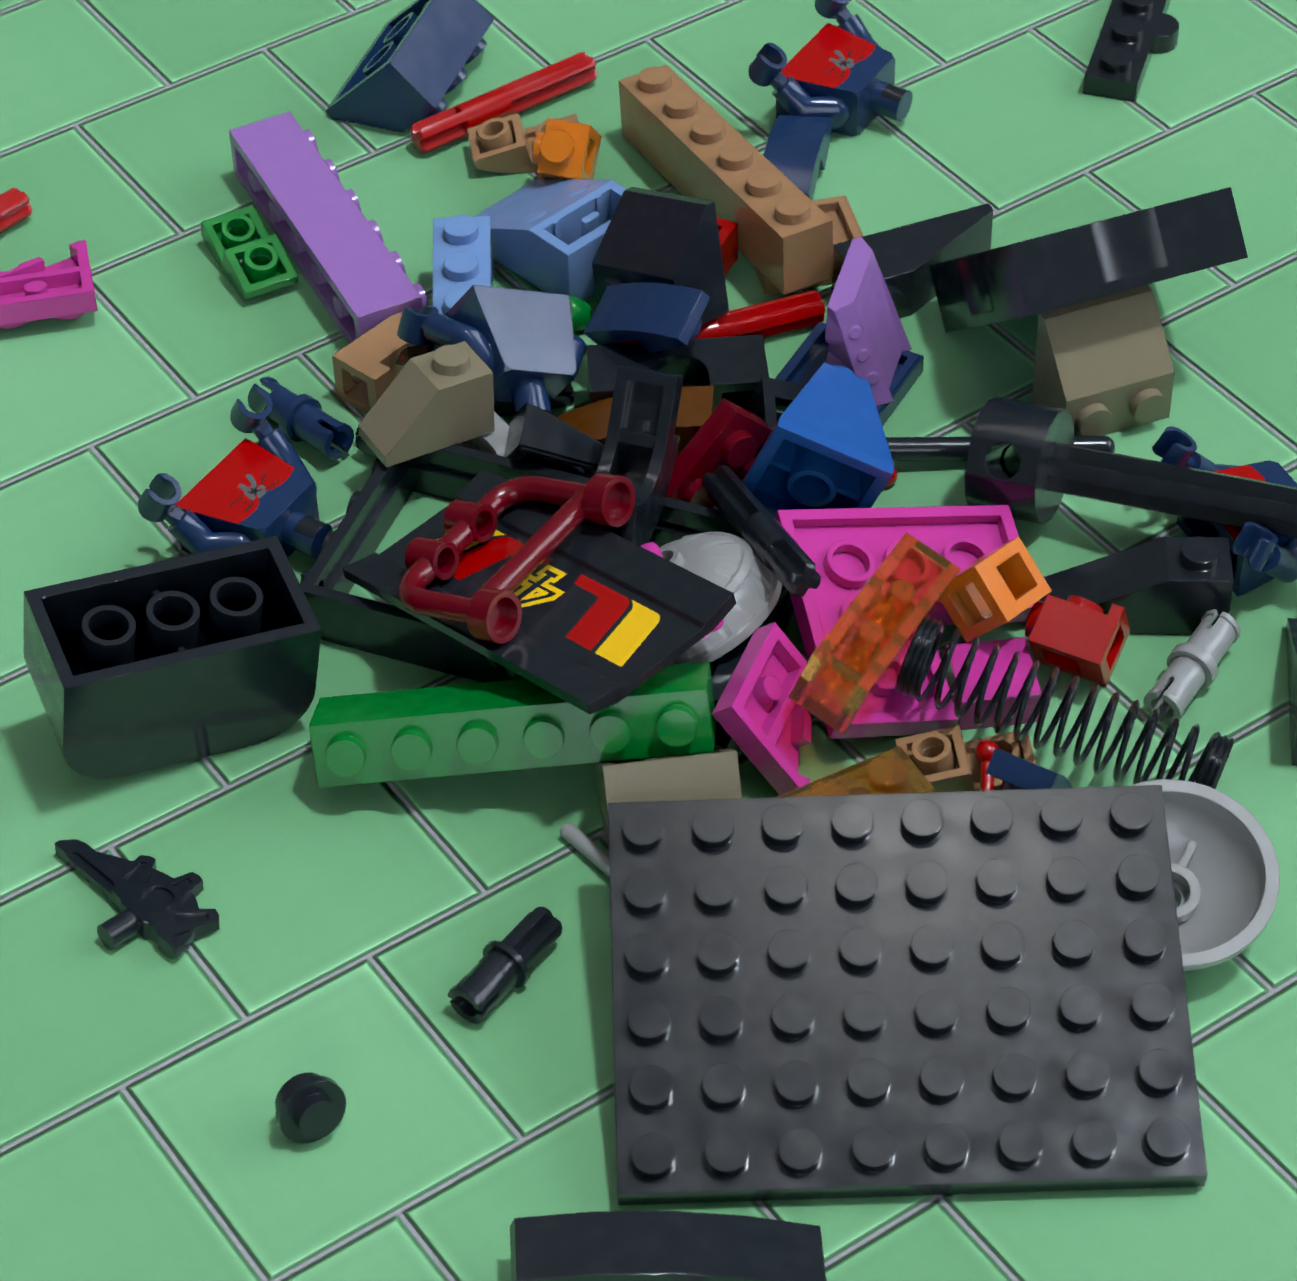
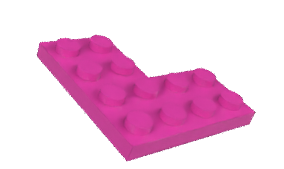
M1009 505L777 510L774 517L815 563V570L821 576L820 585L817 589L809 588L804 597H796L790 594L807 659L813 668V680L829 738L916 735L955 726L959 719L954 714L953 699L951 698L949 703L940 710H937L934 705L937 683L928 697L918 702L915 697L910 699L908 695L898 694L895 689L896 681L911 640L924 617L929 615L931 619L936 618L937 622L942 620L943 625L955 624L933 588L948 580L986 553L1019 536ZM1033 605L1007 623L1026 622ZM938 650L922 684L921 694L928 686L941 662ZM946 678L942 689L940 703L949 691V686Z

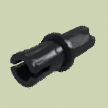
M542 906L536 907L502 941H490L484 947L483 958L449 990L448 997L452 998L450 1004L454 1010L471 1023H482L487 1015L496 1007L495 1005L515 986L517 988L522 987L530 979L529 968L561 936L563 931L561 922L552 915L549 909Z

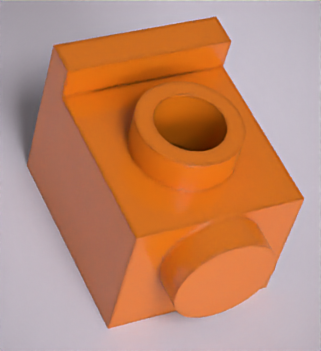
M547 118L545 132L539 131L537 133L533 146L532 161L533 164L538 165L537 179H594L602 136L588 124Z
M1019 536L986 553L948 580L933 588L957 628L960 627L961 635L966 643L974 640L976 636H982L1009 622L1052 591Z

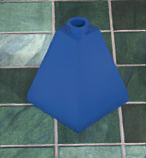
M824 362L781 415L742 480L773 516H775L777 510L871 508L893 475L895 465L869 381L856 376L847 367L840 365L832 366Z

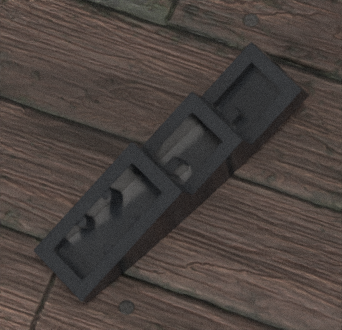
M681 1211L581 1212L514 1218L510 1225L511 1281H826L821 1226L744 1215Z

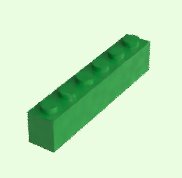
M710 661L667 665L617 704L593 714L582 711L527 679L322 697L319 699L310 721L309 732L318 788L714 752L717 720L712 715L715 703Z

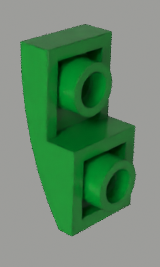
M253 205L201 221V236L229 282L245 300L298 283V275L277 235H268Z

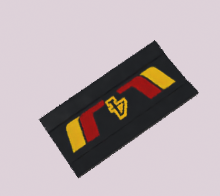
M483 468L455 496V500L477 503L494 487L508 480ZM526 501L509 507L497 517V527L492 538L486 542L473 541L459 555V565L455 574L447 580L434 579L426 587V590L471 597L560 506ZM447 507L380 554L375 552L342 568L346 579L484 655L494 668L502 665L506 668V672L510 677L518 674L588 714H593L620 702L712 632L736 604L733 592L586 519L513 592L521 603L522 620L517 634L512 640L504 644L474 638L465 623L418 615L404 608L398 598L399 582L407 571L405 552L408 544L416 537L439 540L446 533L443 517Z

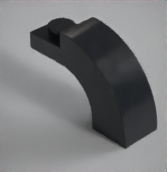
M618 365L607 436L595 474L606 473L627 477L634 487L635 506L629 520L620 527L596 525L641 546L649 543L654 533L670 486L680 436L674 434L684 376L629 365Z

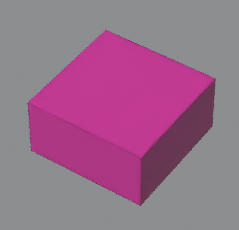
M1025 637L980 642L967 678L960 710L977 684L994 645L999 643L1001 648L986 689L980 717L987 709L999 687L1014 653L1019 651L1021 655L1006 697L1000 721L1001 725L1033 664ZM972 643L956 644L946 674L949 689L955 681ZM1037 676L1031 689L1022 724L1027 723L1042 694ZM957 690L952 697L953 703H955ZM976 697L967 713L958 718L957 722L960 725V729L993 727L998 702L988 719L982 725L977 726L974 722ZM1018 709L1008 725H1015Z

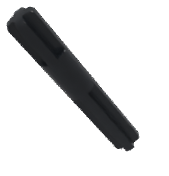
M718 465L714 473H705L701 484L708 491L707 497L743 539L750 544L755 554L772 571L790 594L796 597H804L809 588L817 589L820 585L821 576L815 570V563L733 470L726 465Z

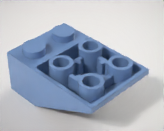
M538 178L475 216H490L492 256L495 260L543 292L575 296L584 301L595 294L596 288L592 261L626 188L613 180Z

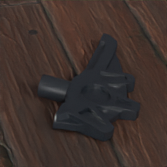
M78 839L59 840L55 843L56 856L67 865L70 864L113 900V905L120 911L117 915L97 926L98 936L108 949H113L139 934L145 940L151 939L157 942L158 948L173 959L177 958L192 941L220 929L219 914L216 909H199L196 897L204 888L203 880L198 874L190 872L173 878L156 870V859L151 856L140 855L134 861L97 852L87 843Z

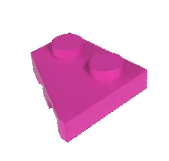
M86 240L69 244L71 257L45 267L42 258L36 257L19 264L12 270L0 272V328H17L23 326L28 321L48 318L71 320L82 316L84 313L98 311Z
M773 622L755 629L712 715L781 797L808 796L810 792V779L798 773L799 747L811 743L812 719L809 713V701L812 697L813 668L780 627Z

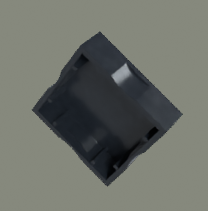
M1228 187L929 265L945 332L947 333L1039 314L1248 258L1232 189Z

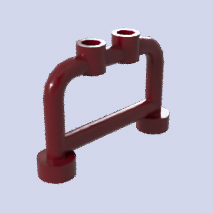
M606 473L595 474L587 484L540 476H523L497 485L478 500L477 503L454 500L445 510L443 525L446 533L439 540L416 537L408 544L405 552L407 571L400 579L397 592L398 598L405 609L418 615L467 624L471 635L478 640L498 644L507 643L517 634L522 620L521 603L513 592L586 518L593 524L611 527L624 525L631 517L635 506L633 484L627 477ZM526 501L561 505L471 597L426 590V587L434 579L447 580L455 574L459 565V555L473 541L486 542L490 540L496 531L497 517L509 507Z

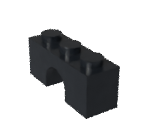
M763 334L693 339L687 346L650 353L638 342L586 345L589 404L613 397L618 365H629L683 375L682 387L714 386V410L723 399L745 409L761 377L769 378Z

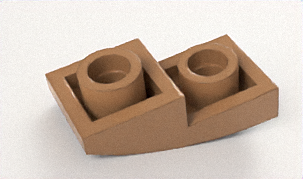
M516 113L503 118H492L481 125L468 128L469 142L476 169L499 173L537 172L538 165L533 164L532 161L533 146L537 133L539 131L545 132L547 120L540 125L524 129L520 115ZM576 113L562 118H552L579 123Z
M960 725L895 739L907 793L980 791L981 764L975 759L974 753L976 746L985 740L995 742L1002 751L1036 764L1029 734L1027 733L1019 742L1014 740L1013 731L964 742ZM994 777V790L1000 789L1003 780Z

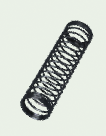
M929 615L924 617L919 624L898 674L895 686L898 694L908 695L910 699L915 697L916 701L921 702L928 697L937 683L934 705L937 710H940L949 703L957 690L954 703V714L957 718L967 713L977 697L974 710V722L977 726L982 725L988 719L998 702L993 725L996 734L1002 733L1006 729L1018 709L1013 730V737L1016 742L1021 741L1027 735L1038 717L1033 737V746L1036 750L1041 749L1046 744L1059 722L1053 745L1055 758H1059L1065 753L1080 727L1073 753L1075 766H1079L1085 761L1101 733L1093 762V771L1096 775L1104 770L1122 738L1113 770V779L1116 783L1124 778L1142 744L1143 747L1137 763L1133 784L1147 781L1164 750L1156 780L1163 779L1178 731L1179 716L1172 718L1142 775L1160 714L1159 708L1153 709L1121 769L1139 710V700L1132 702L1116 736L1101 761L1120 694L1118 691L1112 694L1091 738L1081 753L1086 730L1100 690L1098 683L1093 685L1073 727L1060 747L1068 715L1080 682L1078 675L1073 677L1057 712L1040 740L1046 713L1060 674L1059 667L1053 670L1030 718L1020 732L1026 705L1040 666L1039 659L1033 662L1020 692L1000 725L1006 697L1021 656L1019 651L1014 653L999 687L987 709L980 717L986 689L1001 648L1000 644L994 645L977 684L960 710L967 678L981 638L980 636L974 638L955 681L940 703L944 681L961 634L960 627L955 629L934 676L921 694L922 684L938 649L944 625L942 620L937 622L936 618L931 619ZM1199 724L1192 726L1165 779H1172L1186 754L1178 780L1185 781L1200 733ZM1220 732L1214 733L1188 781L1216 789L1234 744L1233 737L1228 739L1227 735L1221 736Z

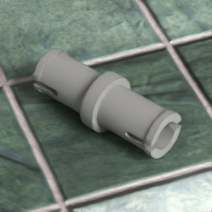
M1215 609L1207 611L1187 642L1177 644L1167 657L1168 668L1155 686L1145 695L1143 702L1149 714H1151L1153 709L1159 708L1158 721H1163L1171 707L1172 711L1167 716V724L1176 716H1179L1181 719L1184 710L1197 692L1208 688L1217 677V664L1230 646L1236 642L1241 632L1239 624L1228 613L1222 612L1219 619L1212 626L1218 613Z

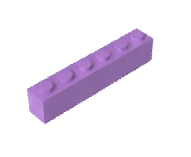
M290 112L229 130L235 176L273 232L277 235L349 344L388 317L402 312L404 308L410 307L419 313L422 307L429 306L422 286L419 283L412 284L407 277L400 255L396 251L390 252L385 246L377 223L374 220L367 221L362 214L355 192L352 189L345 190L340 183L337 169L332 160L323 159L318 151V146L312 132L309 129L303 131Z

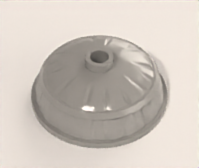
M705 532L687 535L660 547L664 559L733 592L736 600L735 606L725 616L724 623L719 630L709 633L706 639L697 642L668 665L712 662L754 633L755 629L762 625L774 609L781 594L782 583L752 550L750 544L743 538L725 532Z
M1176 779L1150 780L1131 785H1162L1175 901L1178 904L1176 910L1184 972L1212 967L1239 955L1264 931L1271 919L1278 898L1280 884L1279 865L1274 847L1266 831L1258 820L1239 802L1206 785Z

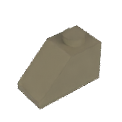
M465 341L454 345H445L435 351L410 358L358 425L359 436L384 466L389 467L494 432L493 372Z

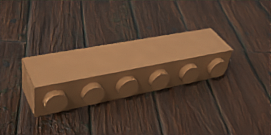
M667 65L643 69L639 74L618 80L622 136L683 196L715 201L716 216L718 218L738 223V250L784 295L834 277L833 220Z

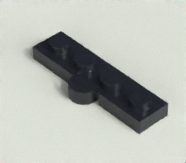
M1112 0L1085 74L1083 93L1136 102L1152 54L1168 53L1177 46L1179 22L1173 16L1166 14L1171 0Z

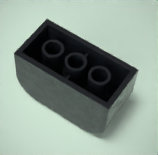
M277 536L24 591L25 663L64 759L71 769L81 775L99 779L124 777L259 744L290 728L304 715L313 701L316 690L322 629Z

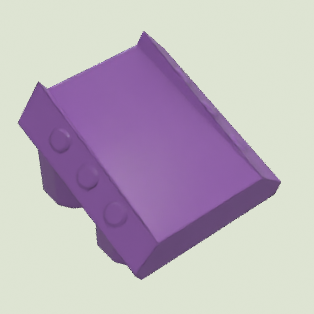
M860 237L851 241L827 305L825 341L828 343L829 351L826 363L832 366L840 365L847 367L856 376L869 381L875 404L879 406L894 402L889 388L902 352L912 350L873 250Z

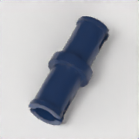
M263 377L259 379L261 385L271 390V393L267 392L273 404L268 419L278 424L287 438L296 442L305 441L332 460L340 459L342 454L339 450L332 447L331 443L346 453L350 450L354 440L353 429L350 425L340 422L322 411V406L318 400L306 394L297 395L279 384L274 378ZM254 384L252 388L259 387V385Z

